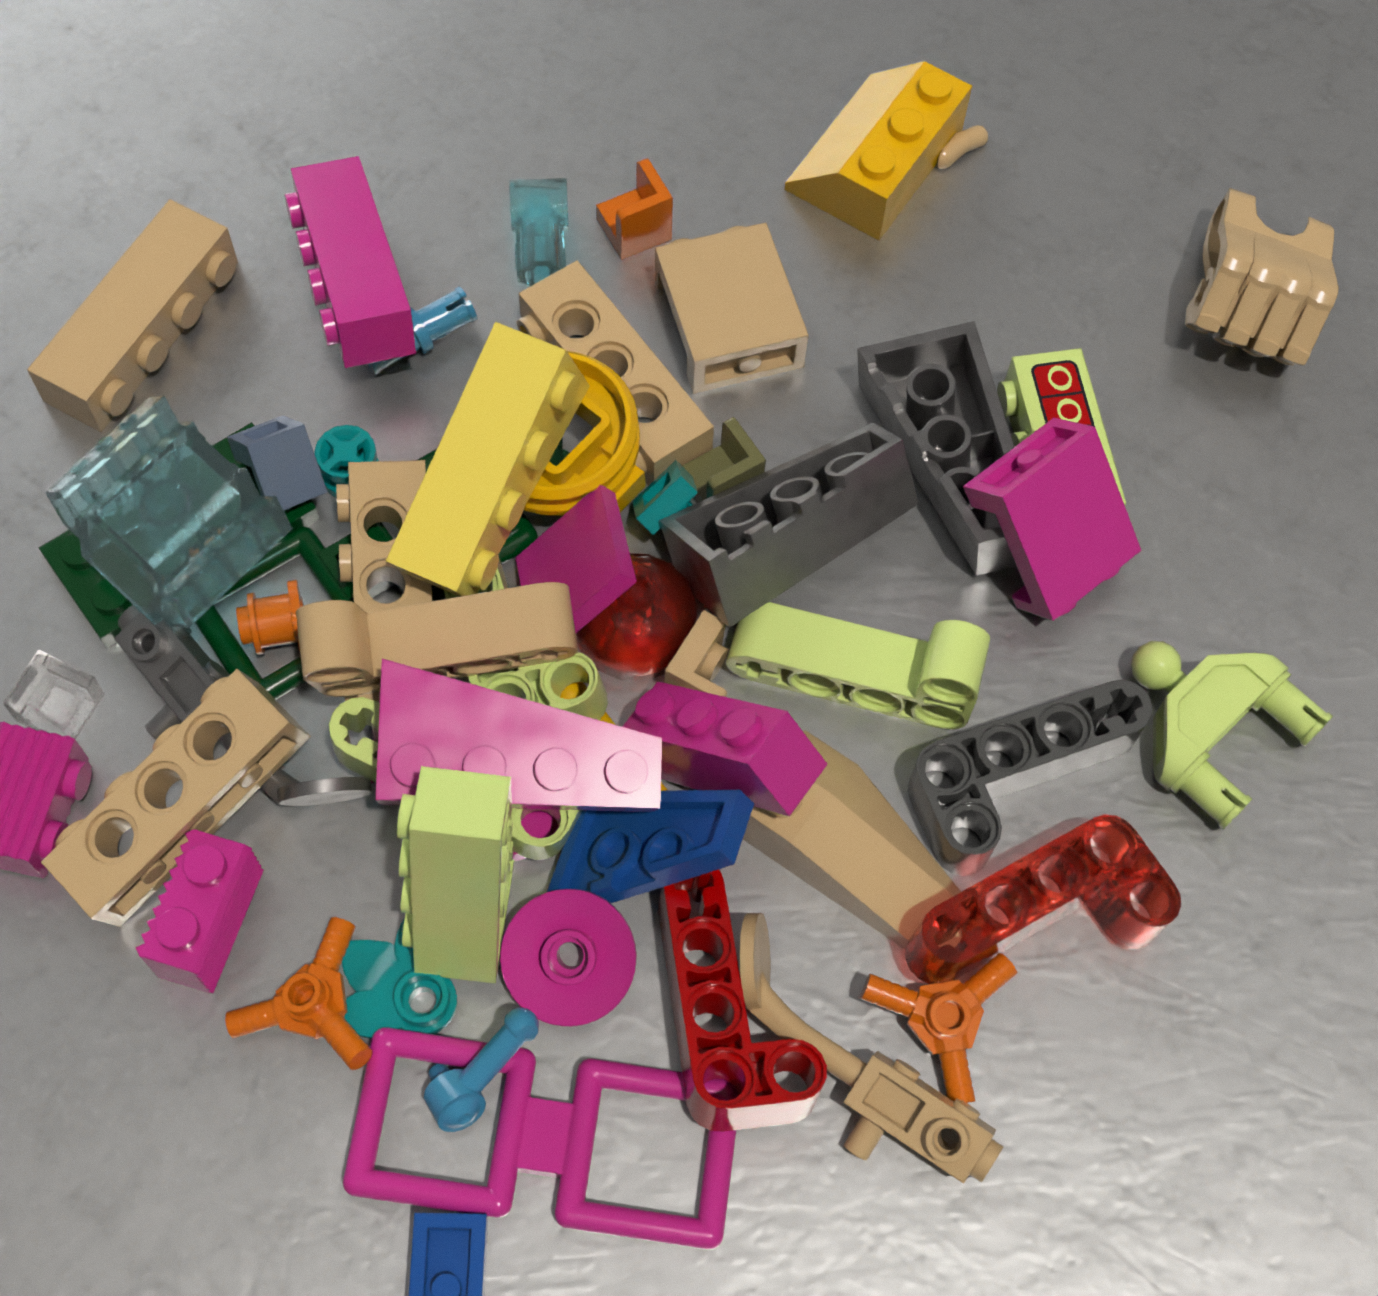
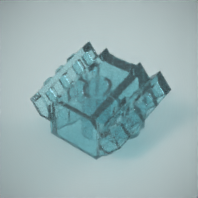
M164 395L147 398L131 414L124 417L120 424L107 436L100 439L91 451L76 461L71 469L45 492L62 523L80 539L81 556L154 625L164 619L172 627L189 628L293 529L277 497L260 496L247 469H240L234 463L231 464L211 446L198 431L194 421L179 423Z

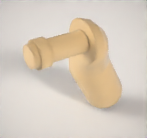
M976 125L955 133L938 157V169L949 168L965 153L984 146L988 141L987 130L983 126Z

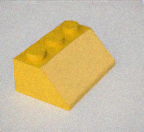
M925 61L870 74L785 182L784 190L880 241L936 166L944 146L955 133L962 131L972 85Z

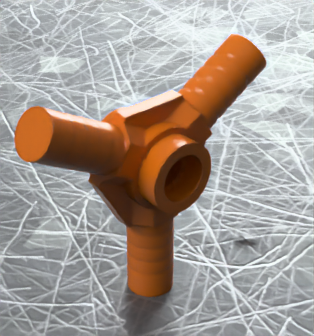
M331 917L313 962L305 964L276 990L273 999L226 1012L225 1023L229 1035L234 1039L279 1026L283 1031L318 1040L323 1037L350 1070H357L364 1066L370 1060L372 1050L344 1018L348 1012L343 975L338 972L356 926L347 920Z
M998 953L964 983H961L959 980L922 985L918 987L917 991L892 983L889 980H884L870 973L865 981L860 999L907 1017L906 1024L931 1055H939L946 1096L953 1101L958 1098L966 1103H970L976 1100L968 1068L966 1049L973 1047L984 1013L981 1004L1017 974V970L1004 954Z

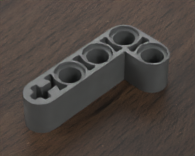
M1110 681L937 740L924 747L918 755L908 784V794L933 854L941 867L950 873L961 876L975 874L984 868L1000 840L1002 831L1000 817L992 802L993 800L1113 759L1130 751L1152 716L1153 707L1146 691L1131 681ZM1107 713L1109 718L1103 720L1105 714ZM1045 731L1061 732L1067 736L1072 746L1062 747L1054 744L1048 739ZM993 750L1001 751L1010 757L1014 766L1007 768L997 766L989 760L986 752ZM936 770L945 772L954 780L955 786L946 789L937 787L929 781L926 773ZM962 827L970 829L978 835L982 845L973 848L963 846L954 838L952 830Z

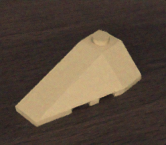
M804 730V734L827 762V766L790 817L753 806L743 840L951 981L988 924L859 765Z

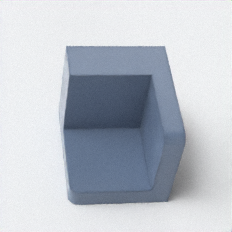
M282 415L227 437L235 460L251 467L265 508L269 512L276 514L327 493L303 423Z

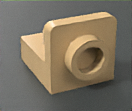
M703 610L666 668L664 683L727 697V691L712 682L724 664L729 651L728 648L722 646L725 623L718 617Z

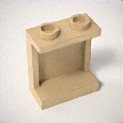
M766 222L747 227L734 226L721 233L694 239H677L668 245L655 247V281L658 289H665L686 350V375L693 394L804 368L809 334Z

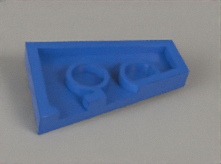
M741 790L661 791L660 809L654 812L583 810L566 844L563 846L547 892L558 889H579L594 893L608 902L614 903L734 865L754 802Z

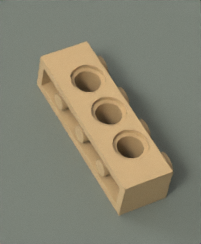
M578 260L519 292L521 319L517 320V327L520 332L563 348L566 351L581 353L603 362L614 370L628 386L636 404L638 418L648 417L654 420L649 423L638 422L640 446L635 465L645 472V481L648 486L675 460L684 465L713 449L714 426ZM573 335L585 336L582 338H570Z
M425 460L348 462L349 484H336L338 522H351V544H339L340 582H353L354 603L360 606L366 613L432 602L431 584L403 573L386 562L395 539L388 542H379L370 538L366 533L373 524L378 522L391 523L400 530L426 474ZM389 581L400 586L404 593L395 602L380 603L369 595V591L375 584ZM380 692L345 697V701L351 698L364 697L380 703Z
M236 669L230 676L220 678L211 684L203 693L201 704L181 724H176L166 729L154 742L153 752L133 771L124 773L116 778L106 789L104 800L85 819L78 820L64 829L55 842L56 847L41 863L91 919L121 927L171 877L169 870L177 867L174 858L183 854L180 845L188 842L185 833L195 829L213 835L311 736L261 684L239 669ZM231 732L232 741L229 750L222 757L214 760L213 749L217 740L224 734ZM182 780L183 790L179 800L167 808L166 794L169 788L175 782ZM132 828L134 833L132 845L126 853L119 856L118 842L123 833Z

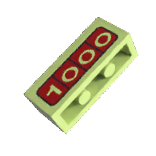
M1082 349L1012 357L1005 380L998 383L997 393L1004 416L1010 418L1013 429L1011 438L1014 447L1052 418L1094 426L1124 505H1126Z

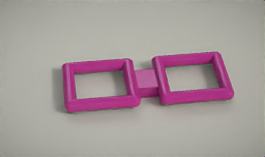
M388 1027L380 1028L373 1034L370 1045L372 1056L367 1062L343 1177V1187L349 1195L468 1214H487L488 1217L501 1218L506 1216L512 1208L519 1172L560 1179L555 1206V1219L564 1228L708 1250L715 1249L722 1243L737 1130L725 1132L708 1131L697 1218L585 1201L602 1089L686 1101L682 1072L593 1058L585 1059L577 1068L572 1103L531 1097L536 1057L529 1049L520 1048L498 1072L506 1074L488 1182L487 1186L375 1170L374 1168L396 1057L466 1068L487 1042ZM713 1079L704 1084L708 1093L719 1100L728 1101L739 1096L737 1089L724 1079Z

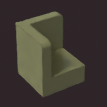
M732 417L722 422L721 445L682 466L693 476L698 491L693 499L698 503L764 473L766 459L736 418Z

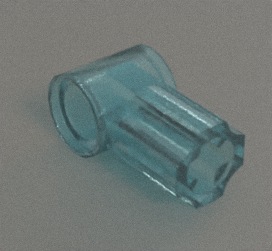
M567 178L509 180L512 232H516L515 268L517 269L518 283L532 286L566 267L565 230H569Z

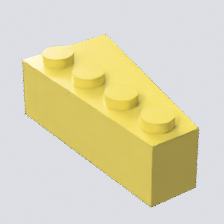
M495 321L386 562L403 573L459 597L477 594L479 589L485 590L489 586L498 567V554L511 530L519 522L530 495L590 387L565 349Z

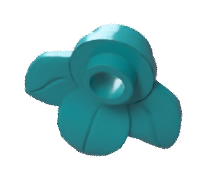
M404 919L398 929L395 945L386 941L352 940L343 957L344 974L351 988L356 992L346 999L348 1012L344 1018L360 1037L372 1039L373 1034L378 1029L384 1027L436 1034L447 1027L455 1016L458 999L456 989L450 978L434 974L414 973L413 948L402 946ZM424 992L434 995L436 997V1004L431 1011L421 1014L412 1010L411 1003L416 995Z

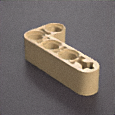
M558 582L535 583L366 613L356 603L345 600L319 601L304 605L296 610L303 679L322 694L333 697H348L380 692L382 658L456 679L559 661L578 653L569 586Z

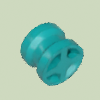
M352 425L336 426L324 432L317 441L314 451L327 492L337 498L336 484H349L348 471H340V466H348V462L379 461L373 438L367 431Z

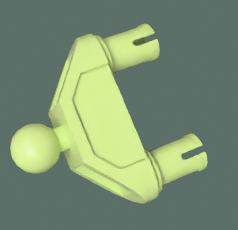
M1150 641L1137 648L1132 656V675L1137 682L1149 690L1165 689L1169 693L1153 716V770L1156 781L1167 791L1172 790L1174 793H1177L1181 789L1218 822V826L1223 830L1251 802L1252 798L1249 795H1245L1207 761L1211 756L1208 752L1252 708L1256 712L1263 708L1300 740L1299 743L1304 747L1333 717L1288 680L1292 675L1287 671L1289 668L1278 658L1270 654L1238 653L1208 655L1188 675L1181 671L1179 653L1173 646L1164 641Z

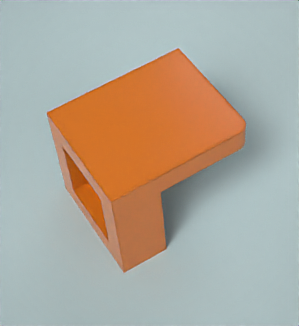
M648 158L636 163V189L596 205V219L621 260L672 240L673 197Z

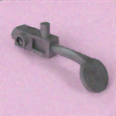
M141 601L129 607L120 616L118 626L122 631L114 639L166 702V705L145 725L147 732L154 739H157L169 727L181 724L201 704V697L211 684L229 675L222 666L207 656L190 635L192 633L191 628L180 617L174 615L170 609L148 601ZM231 732L219 738L227 750H229L232 741ZM281 768L260 787L278 805L285 806L330 804L354 800L372 794L371 780L369 778L339 777L299 782Z

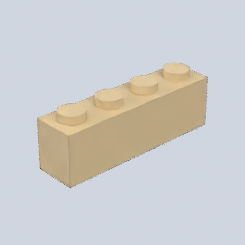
M169 199L28 367L27 371L43 402L102 433L114 416L121 415L128 408L133 393L147 375L161 367L167 357L168 349L184 329L191 328L197 322L203 306L217 288L223 287L232 278L238 260L228 228Z

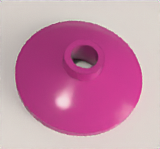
M579 889L549 891L525 904L510 921L505 931L500 951L503 979L514 1000L520 1007L530 1009L538 1017V1020L557 1026L572 1027L589 1024L611 1012L629 990L637 963L634 936L623 915L604 898ZM573 942L582 948L584 957L580 965L568 966L563 963L560 958V948L564 943Z

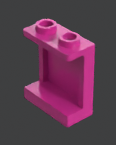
M1052 418L963 486L971 507L994 513L998 519L1025 584L1012 595L1018 609L1054 621L1059 616L1070 612L1081 598L1101 582L1115 576L1125 563L1142 551L1094 426Z

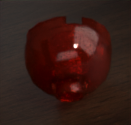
M630 553L637 582L576 633L581 653L593 661L598 671L618 680L633 681V676H647L653 673L654 678L665 675L666 668L697 619V605L687 579L671 563L650 554Z

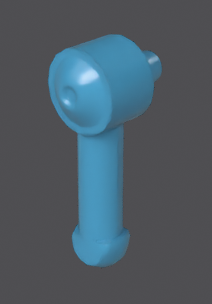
M517 1007L506 1014L504 1018L505 1024L465 1069L451 1070L444 1064H435L429 1070L431 1082L425 1089L424 1100L440 1129L445 1132L460 1131L471 1126L481 1117L486 1106L481 1091L526 1041L534 1040L538 1034V1017L530 1009Z

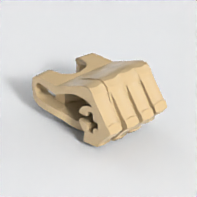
M1229 188L1212 215L1203 244L1205 279L1202 278L1194 298L1186 308L1185 326L1199 333H1213L1212 339L1231 347L1239 346L1241 350L1250 355L1263 358L1264 356L1271 357L1286 365L1303 366L1306 364L1338 296L1339 287L1332 262L1334 228L1327 223L1309 217L1306 228L1302 233L1294 236L1279 234L1267 227L1257 215L1255 196Z

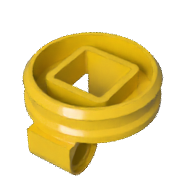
M567 351L590 385L575 414L590 424L593 429L557 466L553 465L550 461L548 462L524 510L541 515H564L588 493L596 490L600 484L615 492L621 513L646 487L645 472L635 465L640 446V430L636 404L626 383L609 366L593 357Z

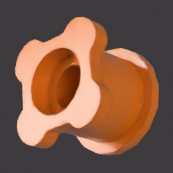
M297 580L287 581V594L256 598L254 592L247 593V606L236 608L242 645L253 643L257 655H263L267 647L298 643L300 652L296 610L304 606Z

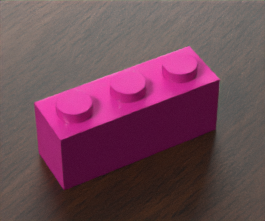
M659 681L638 700L635 711L622 726L662 738V780L697 790H741L754 802L755 807L789 817L827 766V762L788 711Z

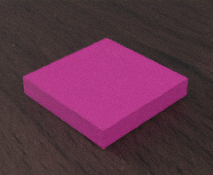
M600 484L596 490L583 497L516 557L521 586L544 582H558L569 586L575 633L637 582L615 492Z

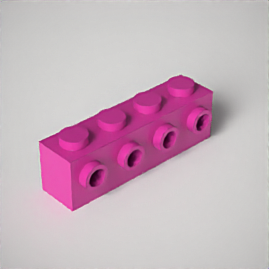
M359 156L290 168L294 192L284 194L292 229L303 227V230L296 231L302 264L304 267L310 265L315 267V269L307 270L315 306L326 304L327 309L319 310L326 345L338 344L345 368L416 354L411 309Z

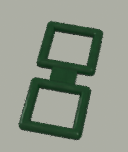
M437 448L417 459L425 460L426 472ZM522 513L517 525L511 530L498 554L501 565L518 556L538 538L536 529L524 513ZM382 522L373 524L366 532L370 538L379 542H388L394 539ZM299 527L185 594L183 598L185 609L229 675L236 669H239L261 684L275 700L306 683L303 679L301 656L262 678L214 605L300 555L331 600L354 602L353 582H340L339 544H351V534L325 548L311 528ZM389 581L377 583L370 589L369 595L374 598L397 584ZM432 585V601L446 599L444 590ZM398 586V588L400 589V591H401L402 594H403V593H404L403 590L401 589L400 586Z

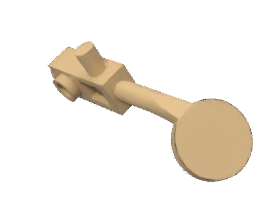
M747 913L743 919L740 937V976L746 1007L782 1040L797 1039L814 1045L823 1055L827 1071L852 1087L843 1103L861 1114V1117L843 1144L844 1147L855 1156L867 1161L886 1131L963 1184L969 1175L982 1183L1004 1147L992 1139L996 1129L979 1118L981 1114L968 1103L958 1098L953 1101L919 1079L920 1073L900 1059H896L894 1062L877 1051L866 1064L805 1023L770 987L771 957L767 923L762 913ZM946 1128L953 1129L958 1134L959 1142L955 1144L945 1142L942 1138L941 1130Z

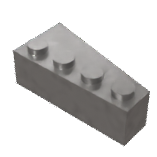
M975 321L857 348L859 387L885 429L903 439L912 473L975 575L978 576L1017 567L996 515L971 507L963 488L966 483L1014 448Z
M871 423L659 520L680 585L730 628L919 503L903 439L879 425Z

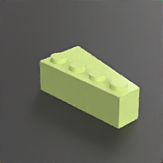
M421 766L416 795H402L397 822V838L403 839L399 860V877H404L400 910L401 913H406L402 946L413 948L414 973L434 974L444 978L496 984L514 871V860L512 859L514 846L513 841H511L513 820H511V777Z

